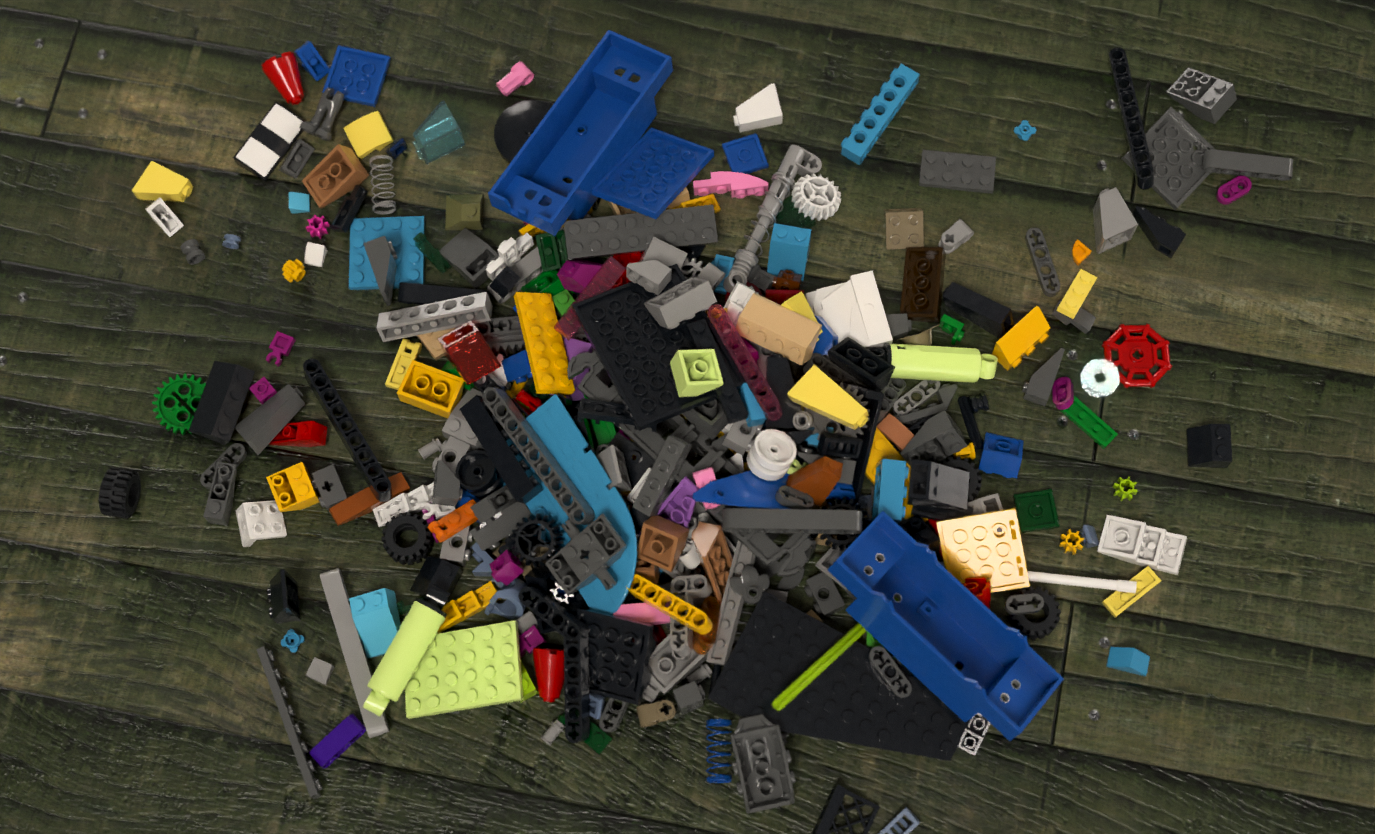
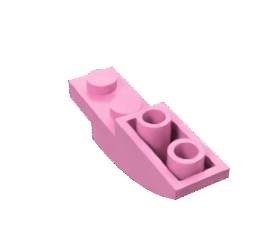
M710 172L711 179L693 181L694 195L707 196L710 193L724 194L727 191H731L732 198H745L749 195L762 196L765 194V191H768L767 181L738 172Z

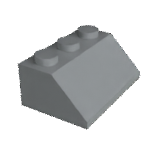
M691 277L650 299L644 305L660 326L673 329L679 326V322L695 317L697 312L710 309L717 300L708 280Z

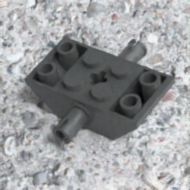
M601 514L582 532L570 519L565 521L566 525L563 523L561 527L571 540L545 563L567 595H570L592 583L596 578H599L606 590L613 588V585L615 586L617 582L607 569L621 558L627 545L605 514Z

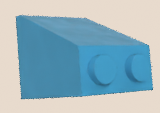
M774 223L767 272L773 276H778L780 270H791L796 274L802 275L801 281H804L810 250L811 229Z

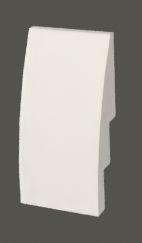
M1107 515L1097 552L1139 566H1149L1154 570L1178 575L1187 536L1169 533L1166 529L1147 526L1145 522Z

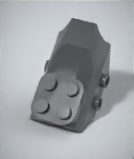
M763 714L739 719L737 729L731 735L736 760L732 765L734 774L739 775L740 782H736L738 794H743L746 814L793 804L794 793L792 783L795 782L793 770L789 771L788 763H791L789 750L785 751L779 725L769 722Z

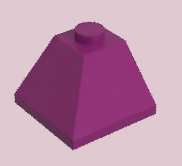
M584 259L567 260L557 273V276L564 289L596 296L614 268Z

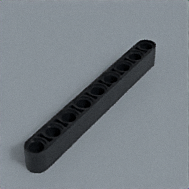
M1116 47L1109 52L1110 70L1135 179L1140 189H1149L1154 184V170L1126 52L1123 48Z
M306 360L303 364L305 379L373 495L380 502L390 500L392 497L391 482L318 360ZM359 443L358 446H353L352 444ZM368 458L369 460L362 461L361 459ZM372 473L378 474L377 476H370ZM381 488L387 489L384 492L379 491Z

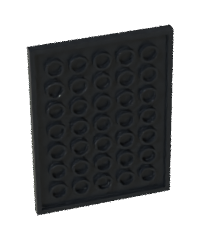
M677 264L669 266L672 269L671 281L661 293L686 280ZM629 282L572 305V310L638 431L718 399L714 389L699 396L679 397L670 361L678 350H696L686 329V324L705 318L737 391L740 390L741 385L746 383L705 311H699L692 319L679 322V326L673 329L662 327L644 305L645 302L658 295L648 292L637 283Z

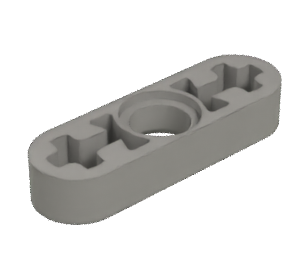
M921 381L894 403V415L901 414L903 416L909 414V411L920 407L937 394L940 388V381ZM928 382L930 384L934 383V389L929 388L925 394L924 390L928 387ZM919 393L922 399L919 402H915L912 400L911 395ZM908 400L909 404L906 406L905 412L902 410L898 411V405L902 407L907 404Z

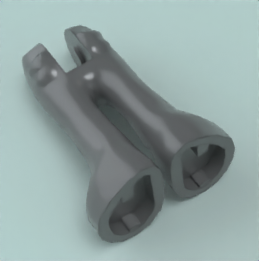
M327 87L320 98L317 110L311 121L302 122L299 128L322 140L330 141L332 138L331 128L343 104L344 93L337 91L334 95V88ZM328 110L327 115H326V118H325L324 122H323L322 125H321L322 119H323V117H324L326 111Z

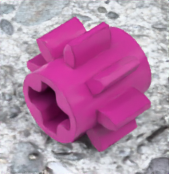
M314 215L313 218L307 220L309 226H306V230L310 232L312 238L317 236L321 239L323 235L328 234L326 228L330 227L328 222H325L324 216L320 218Z

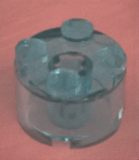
M1093 359L1081 371V385L1091 396L1106 397L1112 394L1119 385V370L1108 359ZM1100 373H1103V377L1106 378V380H1101L1100 383H1098L1095 374L1099 375Z

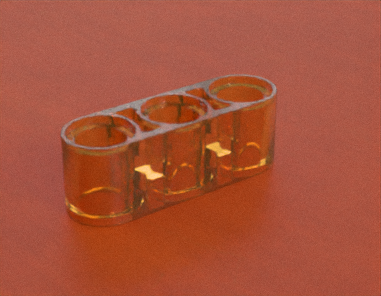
M713 596L706 597L699 607V610L703 611L712 621V629L709 633L702 635L694 631L693 649L700 655L707 654L716 641L721 605L719 600ZM705 619L700 620L697 626H701L705 622Z

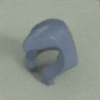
M517 577L506 586L501 581L497 582L492 578L491 582H495L501 590L497 591L490 599V603L484 613L487 615L494 613L510 620H517L523 615L526 608L519 600V592L522 588L528 587L527 583ZM498 598L506 599L505 602L500 604L496 602Z

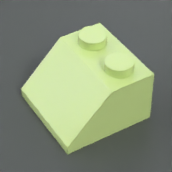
M714 349L678 350L670 361L679 397L699 396L724 384Z

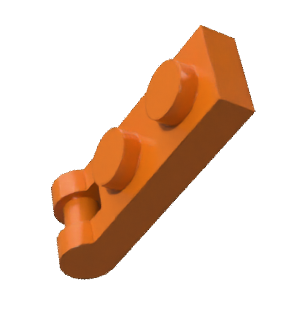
M474 499L470 500L438 521L431 522L428 525V529L431 533H435L436 539L439 542H444L478 520L471 509V506L475 505L476 502Z

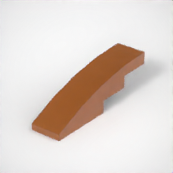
M401 472L388 477L392 486V497L390 500L409 491L410 487ZM367 487L329 508V511L337 526H340L371 513L374 508L385 502L378 501L371 489ZM381 488L379 491L384 492L387 489Z

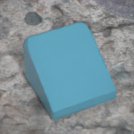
M289 192L290 212L292 214L310 212V195Z

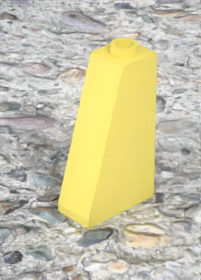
M815 365L787 393L791 401L854 430L864 426L868 421V411Z

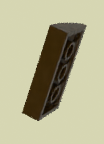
M943 247L906 248L900 314H907L908 320L940 323L946 257Z

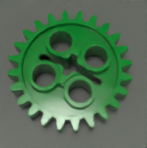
M184 373L183 378L176 374V380L169 377L170 383L167 384L163 381L164 388L157 387L160 394L153 395L158 399V401L152 402L154 406H157V408L153 409V412L159 413L155 418L157 420L162 419L160 422L161 426L167 424V431L173 428L174 434H177L180 430L181 434L184 435L186 430H189L194 416L181 405L172 393L175 392L195 412L196 408L193 405L196 401L200 400L206 382L202 384V378H198L195 381V375L193 374L188 379L186 373ZM185 387L190 388V391H189L188 394H186V395H181V394H180V392H181V390H182L183 388H185ZM174 400L175 405L172 408H167L166 403ZM181 414H188L187 420L179 421Z

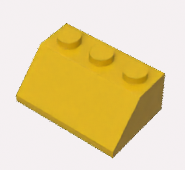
M1038 306L1034 307L995 344L992 355L998 358V362L1007 371L1012 367L1016 368L1022 362V357L1032 354L1036 349L1034 346L1039 342L1041 344L1044 343L1049 337L1050 326Z
M412 360L397 391V395L401 402L448 419L461 400L465 379Z

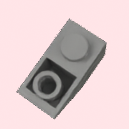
M657 260L629 263L626 266V277L631 282L641 285L645 290L659 295L671 281L672 269Z

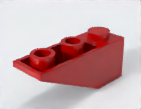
M315 421L288 423L268 445L325 446L328 427Z

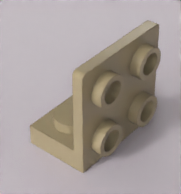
M921 208L884 209L886 248L888 250L924 247L923 210Z

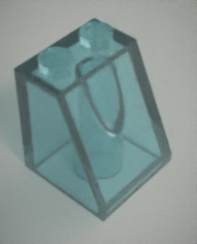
M444 100L435 107L413 133L415 141L412 143L416 149V154L420 160L424 159L426 165L465 146L461 129Z

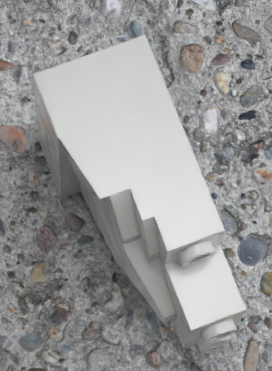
M873 271L851 275L850 280L845 283L805 293V298L814 315L820 316L826 321L838 336V343L849 337L865 348L878 347L882 349L883 344H892L893 338ZM823 355L828 360H830L829 356Z

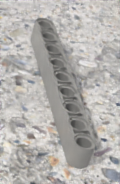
M339 567L321 573L320 579L368 736L373 738L390 732L384 712L379 717L363 708L366 699L373 690L367 686L373 674L352 618L349 595Z

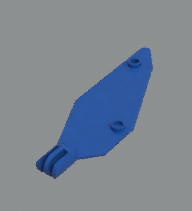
M750 470L712 481L693 493L692 498L697 502L759 509H790L779 504L775 499V494L781 486L786 485L787 477L790 474L786 473L783 478L776 481H767L757 477ZM837 482L826 499L838 498L842 500L843 497L847 498V501L855 499L853 485Z

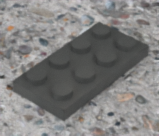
M922 150L919 186L993 194L996 157Z

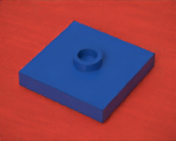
M757 133L722 144L731 172L749 174L768 168V162Z

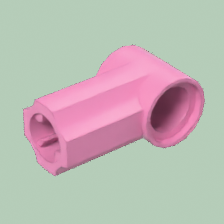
M520 61L496 85L503 95L508 96L521 85L529 84L533 80L534 74Z
M712 467L692 473L695 485L699 489L712 481H716ZM703 502L705 510L722 505Z

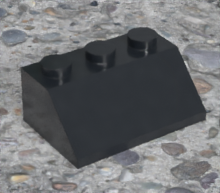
M849 337L828 350L831 362L868 385L869 388L878 391L888 385L895 366Z

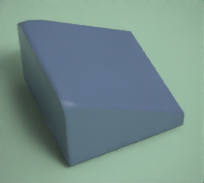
M1083 525L1080 533L1082 538H1084L1085 548L1098 546L1099 540L1095 528L1090 525Z

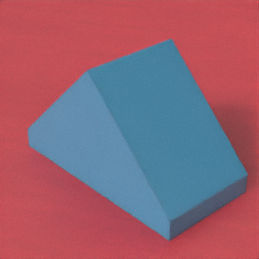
M1110 647L1106 667L1146 677L1150 656L1135 648Z

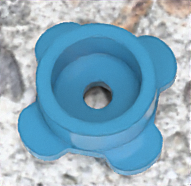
M1023 120L1021 125L1014 128V133L1023 141H1027L1032 134L1036 133V128L1030 126L1027 120Z
M290 629L281 640V645L288 647L292 653L298 651V646L304 642V636L295 633V630Z

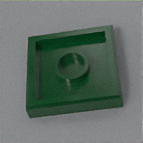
M1052 489L1013 495L1021 533L1060 527Z

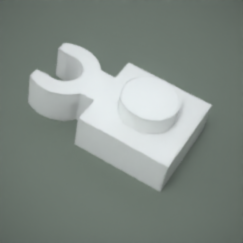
M432 500L431 504L422 503L419 507L420 510L426 509L428 513L422 516L423 519H429L434 514L436 519H441L456 510L455 506L432 504Z

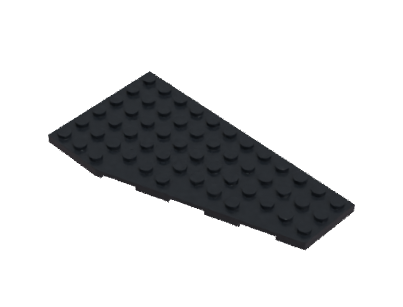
M765 591L763 592L707 699L742 718L763 714L769 722L779 725L780 731L951 761L961 741L960 738L965 728L967 729L971 719L967 722L960 719L913 673L898 663L896 665L910 682L912 691L905 698L895 696L869 661L868 652L870 648L857 641L845 650L781 711L773 708V700L836 644L844 634ZM874 651L875 656L873 659L881 661L882 664L878 665L881 669L884 664L889 663V660L883 661L881 654ZM892 666L885 668L884 673L886 677L892 678L895 675V669ZM899 675L896 680L891 681V684L897 683L899 686L898 693L903 692L905 694L907 686L906 684L901 685L898 682L901 679Z

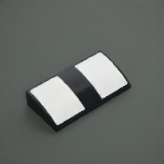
M275 102L233 157L237 165L266 181L302 134L303 130L299 126L305 121L286 107Z

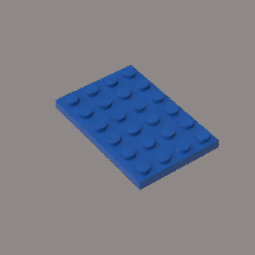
M650 128L592 188V195L657 219L714 157V150Z

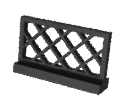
M836 784L829 794L812 834H830L832 832L838 834V830L848 827L849 833L853 834L851 826L860 822L864 830L862 834H868L880 806ZM845 794L852 797L854 807L844 808L842 801ZM867 805L873 808L870 817L863 819L859 807ZM856 808L860 820L849 823L846 812ZM843 813L846 825L836 828L834 818L836 815Z

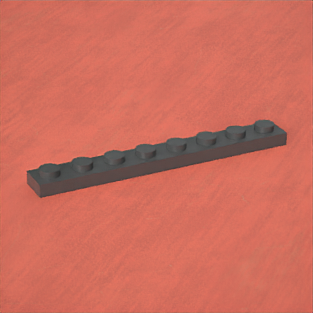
M264 646L256 650L311 798H319L322 796L320 790H323L320 780L318 778L315 779L313 772L316 769L313 761L307 757L306 753L309 752L305 741L302 742L300 738L302 730L300 725L294 721L295 711L291 704L288 705L286 699L289 697L285 686H281V673L278 668L275 669L273 662L276 661L272 650H268Z

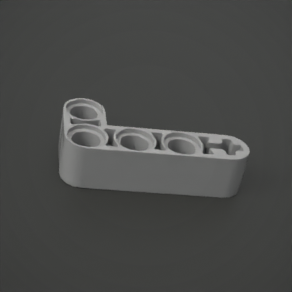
M700 574L675 577L670 585L671 594L692 606L693 599L708 597L712 592L710 582L705 576ZM705 583L703 588L698 589L700 584ZM685 585L683 590L678 591L680 586ZM685 610L681 614V617L687 615L688 610ZM670 617V646L679 656L686 657L691 654L693 649V630L687 626L678 629L681 623Z

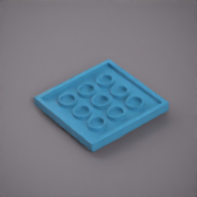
M424 216L353 219L350 225V290L379 289L363 243L382 236L386 237L387 242H392L398 257L395 260L397 269L394 288H399V283L401 282L424 284Z

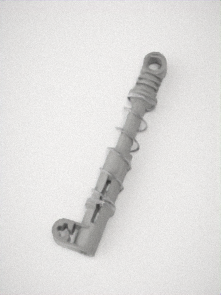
M790 145L778 171L772 176V184L769 190L765 191L766 197L762 205L758 206V221L751 220V223L755 225L751 236L744 235L748 242L744 249L736 251V260L728 276L724 279L723 285L728 293H731L735 287L732 279L746 285L752 267L756 266L759 261L758 256L762 255L763 251L760 243L769 240L770 236L767 228L773 227L774 221L777 223L776 216L783 210L784 199L790 195V190L794 187L796 174L804 177L806 174L811 176L813 173L816 174L820 171L822 167L821 160L802 147ZM765 232H767V234H768L767 239L764 240V241H761L762 238H763V236H764V234H765ZM758 247H760V248H761L760 254H759V255H755V253H756Z

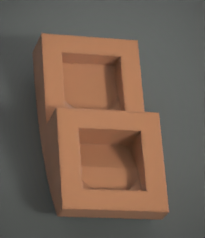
M890 413L876 426L888 441L891 440L901 452L915 436Z

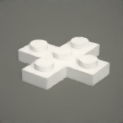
M526 233L523 236H519L516 240L511 237L503 241L497 249L499 258L492 260L487 265V276L493 281L506 266L510 268L521 260L520 257L534 245L533 238Z

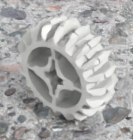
M814 173L811 176L806 174L794 184L791 192V202H794V208H799L798 213H804V218L810 216L811 221L814 218L818 221L822 218L826 220L838 211L841 203V192H838L839 186H833L834 181H828V177L822 178L821 174L817 177Z

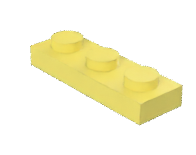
M1080 269L1056 311L1074 319L1098 277Z
M1149 566L1129 580L1137 582L1136 593L1115 591L1102 602L1114 618L1161 582L1160 578Z

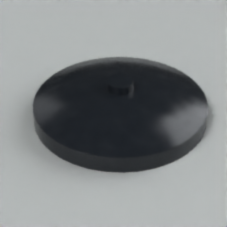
M524 100L511 105L499 116L494 128V140L498 152L508 163H511L552 105L539 100Z

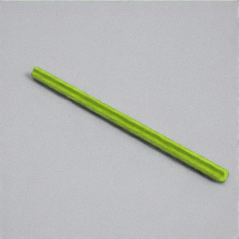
M857 623L773 700V708L781 711L867 630Z

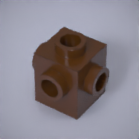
M780 270L778 276H774L772 287H775V290H799L802 275L796 274L791 270Z

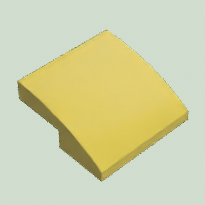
M379 111L367 114L344 127L360 159H363L375 149L382 150L394 141Z

